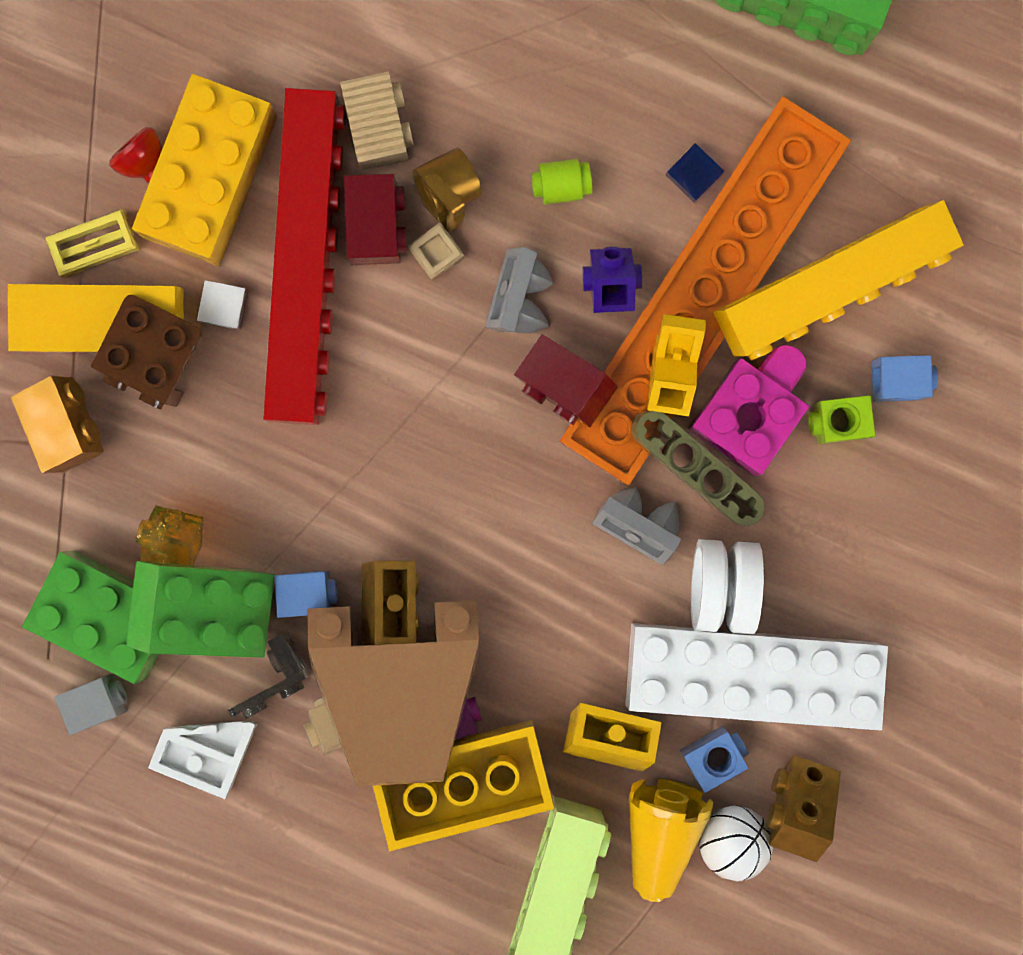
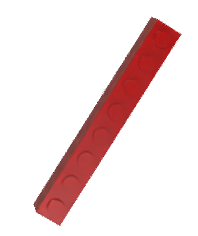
M285 88L263 420L273 423L319 425V416H325L327 411V392L321 391L322 375H328L330 352L324 350V335L331 334L333 322L332 309H326L327 293H334L335 269L329 268L330 252L337 251L338 229L337 227H332L333 211L339 212L341 200L340 187L334 186L335 170L342 171L343 146L337 145L338 130H344L346 124V106L340 105L335 91Z

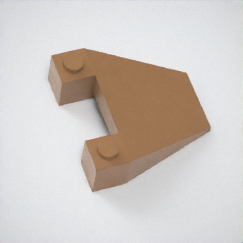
M477 600L435 602V642L353 646L350 607L307 609L308 651L311 667L356 786L443 782L478 659L479 626Z

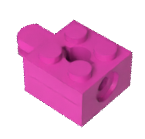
M782 345L769 352L758 369L740 358L733 363L687 430L751 475H762L810 407L791 393L805 373L807 362L804 355L793 346Z

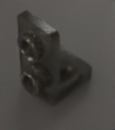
M288 631L267 641L271 648L267 651V656L272 667L277 673L283 671L286 678L228 709L231 717L242 712L245 719L268 707L265 702L267 698L279 693L281 698L285 699L305 688L301 680L307 678L310 672Z

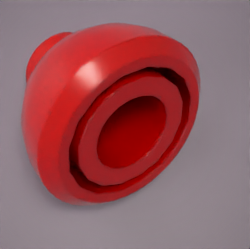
M145 127L136 133L109 159V166L115 172L125 177L143 178L149 183L162 151L160 139L152 127Z

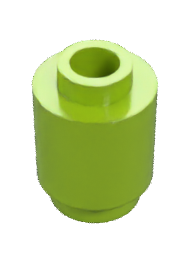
M578 159L539 163L538 172L531 173L534 198L542 197L543 205L579 201L583 199V196L592 195V178L589 162L579 163Z

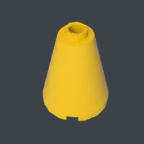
M641 779L632 784L629 793L632 882L634 889L639 892L643 899L661 902L664 898H669L674 894L712 815L713 801L709 799L707 803L702 800V791L681 782L658 779L657 786H645L647 779Z

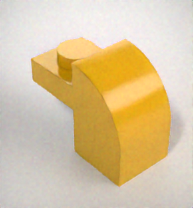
M663 314L652 358L648 390V411L689 416L697 387V363L705 335L706 320Z

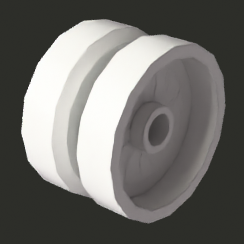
M698 539L693 560L691 582V621L693 630L717 632L722 625L725 615L727 626L732 633L755 634L761 616L764 585V564L760 543L735 542L727 558L726 547L722 541Z

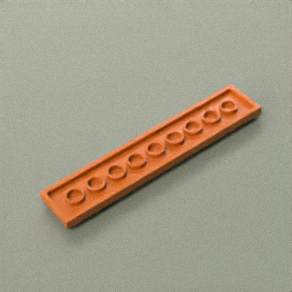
M784 96L781 97L605 369L604 373L615 382L618 388L591 427L577 420L574 426L569 425L559 441L561 444L623 484L630 485L650 454L635 441L631 427L634 418L639 413L647 410L652 358L663 314L706 320L705 335L697 363L698 379L725 338L713 312L755 291L852 141L851 139ZM664 413V414L667 415L670 419H672V418L674 417V415H675V414ZM658 420L655 422L646 421L643 426L647 429V433L644 436L646 439L649 436L661 437L662 434L656 428L659 424Z

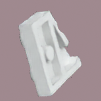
M246 720L167 727L163 729L148 768L226 799L258 722Z

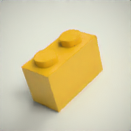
M580 703L570 713L563 753L643 772L655 764L662 722Z

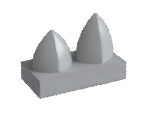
M524 247L507 249L485 328L497 332L533 333L549 326L541 310L531 301L524 298L526 293L540 292L553 285L548 270L536 259L538 252Z
M637 487L627 488L619 491L612 497L609 496L598 511L592 524L663 565L672 556L681 541V538L677 537L680 523L677 503L664 504L645 518L641 515L642 501Z

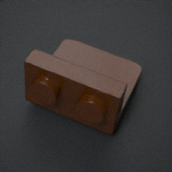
M128 295L124 298L90 367L104 374L103 382L119 390L125 391L126 387L129 386L141 392L139 400L161 410L164 404L177 407L184 392L176 389V386L202 336V332L199 327L135 295Z

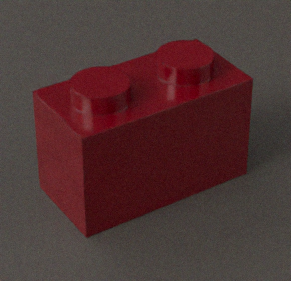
M394 174L344 176L347 259L351 266L400 264V252H407L406 227H399L398 211H405L404 186H397Z
M541 334L514 373V376L525 385L521 390L525 395L540 405L543 404L545 399L556 405L553 412L573 426L579 420L588 427H591L618 388L606 373Z

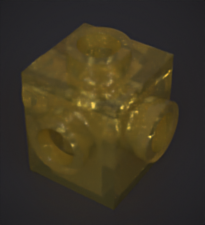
M155 505L148 521L142 520L137 530L136 544L141 545V561L194 565L203 543L204 517Z

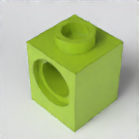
M871 395L819 401L812 404L813 411L808 413L809 431L811 436H816L817 444L875 437ZM834 410H841L848 418V426L843 432L835 430L831 424V415Z

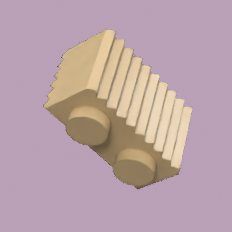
M389 71L340 82L355 152L361 170L409 160L406 148L413 147L414 143L409 122H400L398 108L405 107L400 82L392 83Z

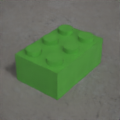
M76 551L60 552L22 628L133 684L147 679L159 655L145 653L126 646L134 580Z
M136 561L126 646L149 654L265 658L275 574L251 569Z

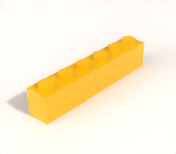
M945 201L929 203L713 313L733 356H748L750 360H754L773 350L771 343L783 337L786 342H789L809 332L807 325L821 319L822 323H827L844 315L843 307L854 301L858 305H862L876 299L881 295L879 288L891 282L893 287H897L917 277L915 270L927 264L928 268L932 269L952 259L950 252L964 246Z

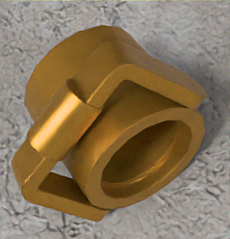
M456 148L412 170L413 179L423 206L443 225L446 231L451 232L453 229L460 228L465 216L464 204L481 196L478 177L465 153L461 149Z

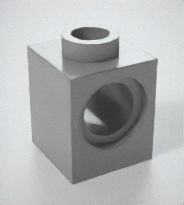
M112 674L54 697L69 736L127 712L124 705L127 703L125 689L119 680H114Z

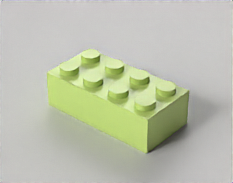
M554 796V809L550 810L507 955H571L573 939L581 940L587 915L583 914L584 901L586 897L590 899L594 897L599 879V874L595 873L597 857L604 858L606 856L611 839V832H608V824L605 823L602 810Z

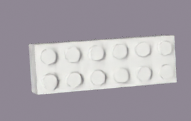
M631 623L625 705L629 711L882 730L888 646L871 641L767 633L741 634L732 633L728 630H717V632L695 631L689 627Z

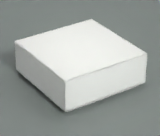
M205 280L197 321L240 330L248 290L242 287Z

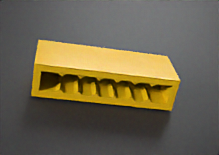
M8 284V351L98 352L126 296L135 295L184 320V288L177 286Z

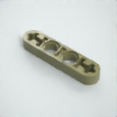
M648 410L639 413L634 418L631 432L635 441L723 516L741 526H751L761 520L765 505L759 493L662 412ZM658 420L659 424L656 428L662 435L671 438L674 432L676 436L671 438L666 444L656 437L649 436L646 439L644 436L647 433V429L643 426L646 421L655 422ZM685 443L691 447L693 458L687 466L679 467L673 461V451L678 445ZM664 446V448H663V450H662V453H661V452L659 451V448H661V447ZM715 469L722 474L723 485L717 492L709 493L705 489L703 481L705 475ZM732 493L737 498L746 501L750 498L751 500L748 502V507L751 509L748 515L743 513L737 515L740 510L739 506L732 500L726 499V497Z

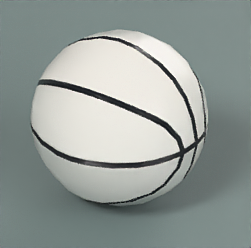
M736 805L720 808L711 815L699 840L703 861L711 871L721 878L733 881H745L754 878L766 868L771 860L773 847L769 845L771 829L766 826L765 819L750 808Z

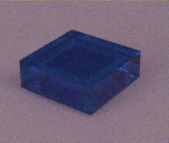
M695 143L667 171L666 176L695 203L725 171Z

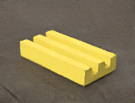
M122 209L45 237L59 276L65 278L139 251L140 249L134 240V233L132 227L129 226L126 212ZM116 224L120 226V229L62 251L59 249L58 245ZM122 239L125 240V243L67 264L64 263V260Z

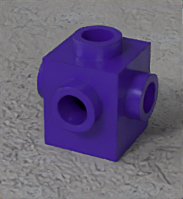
M606 247L604 249L590 250V266L582 268L583 291H591L593 313L635 311L636 289H642L641 264H634L632 248Z

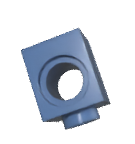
M931 355L880 357L871 361L873 402L914 401L933 397V390H936L938 385V372L936 366L931 365Z
M330 571L274 576L277 618L306 616L307 609L331 608L332 604H338V584L336 579H330Z
M723 726L680 749L682 756L704 793L749 769L743 759L749 753L737 732L730 735ZM716 747L725 748L727 750V759L724 764L718 767L709 766L707 763L709 752Z

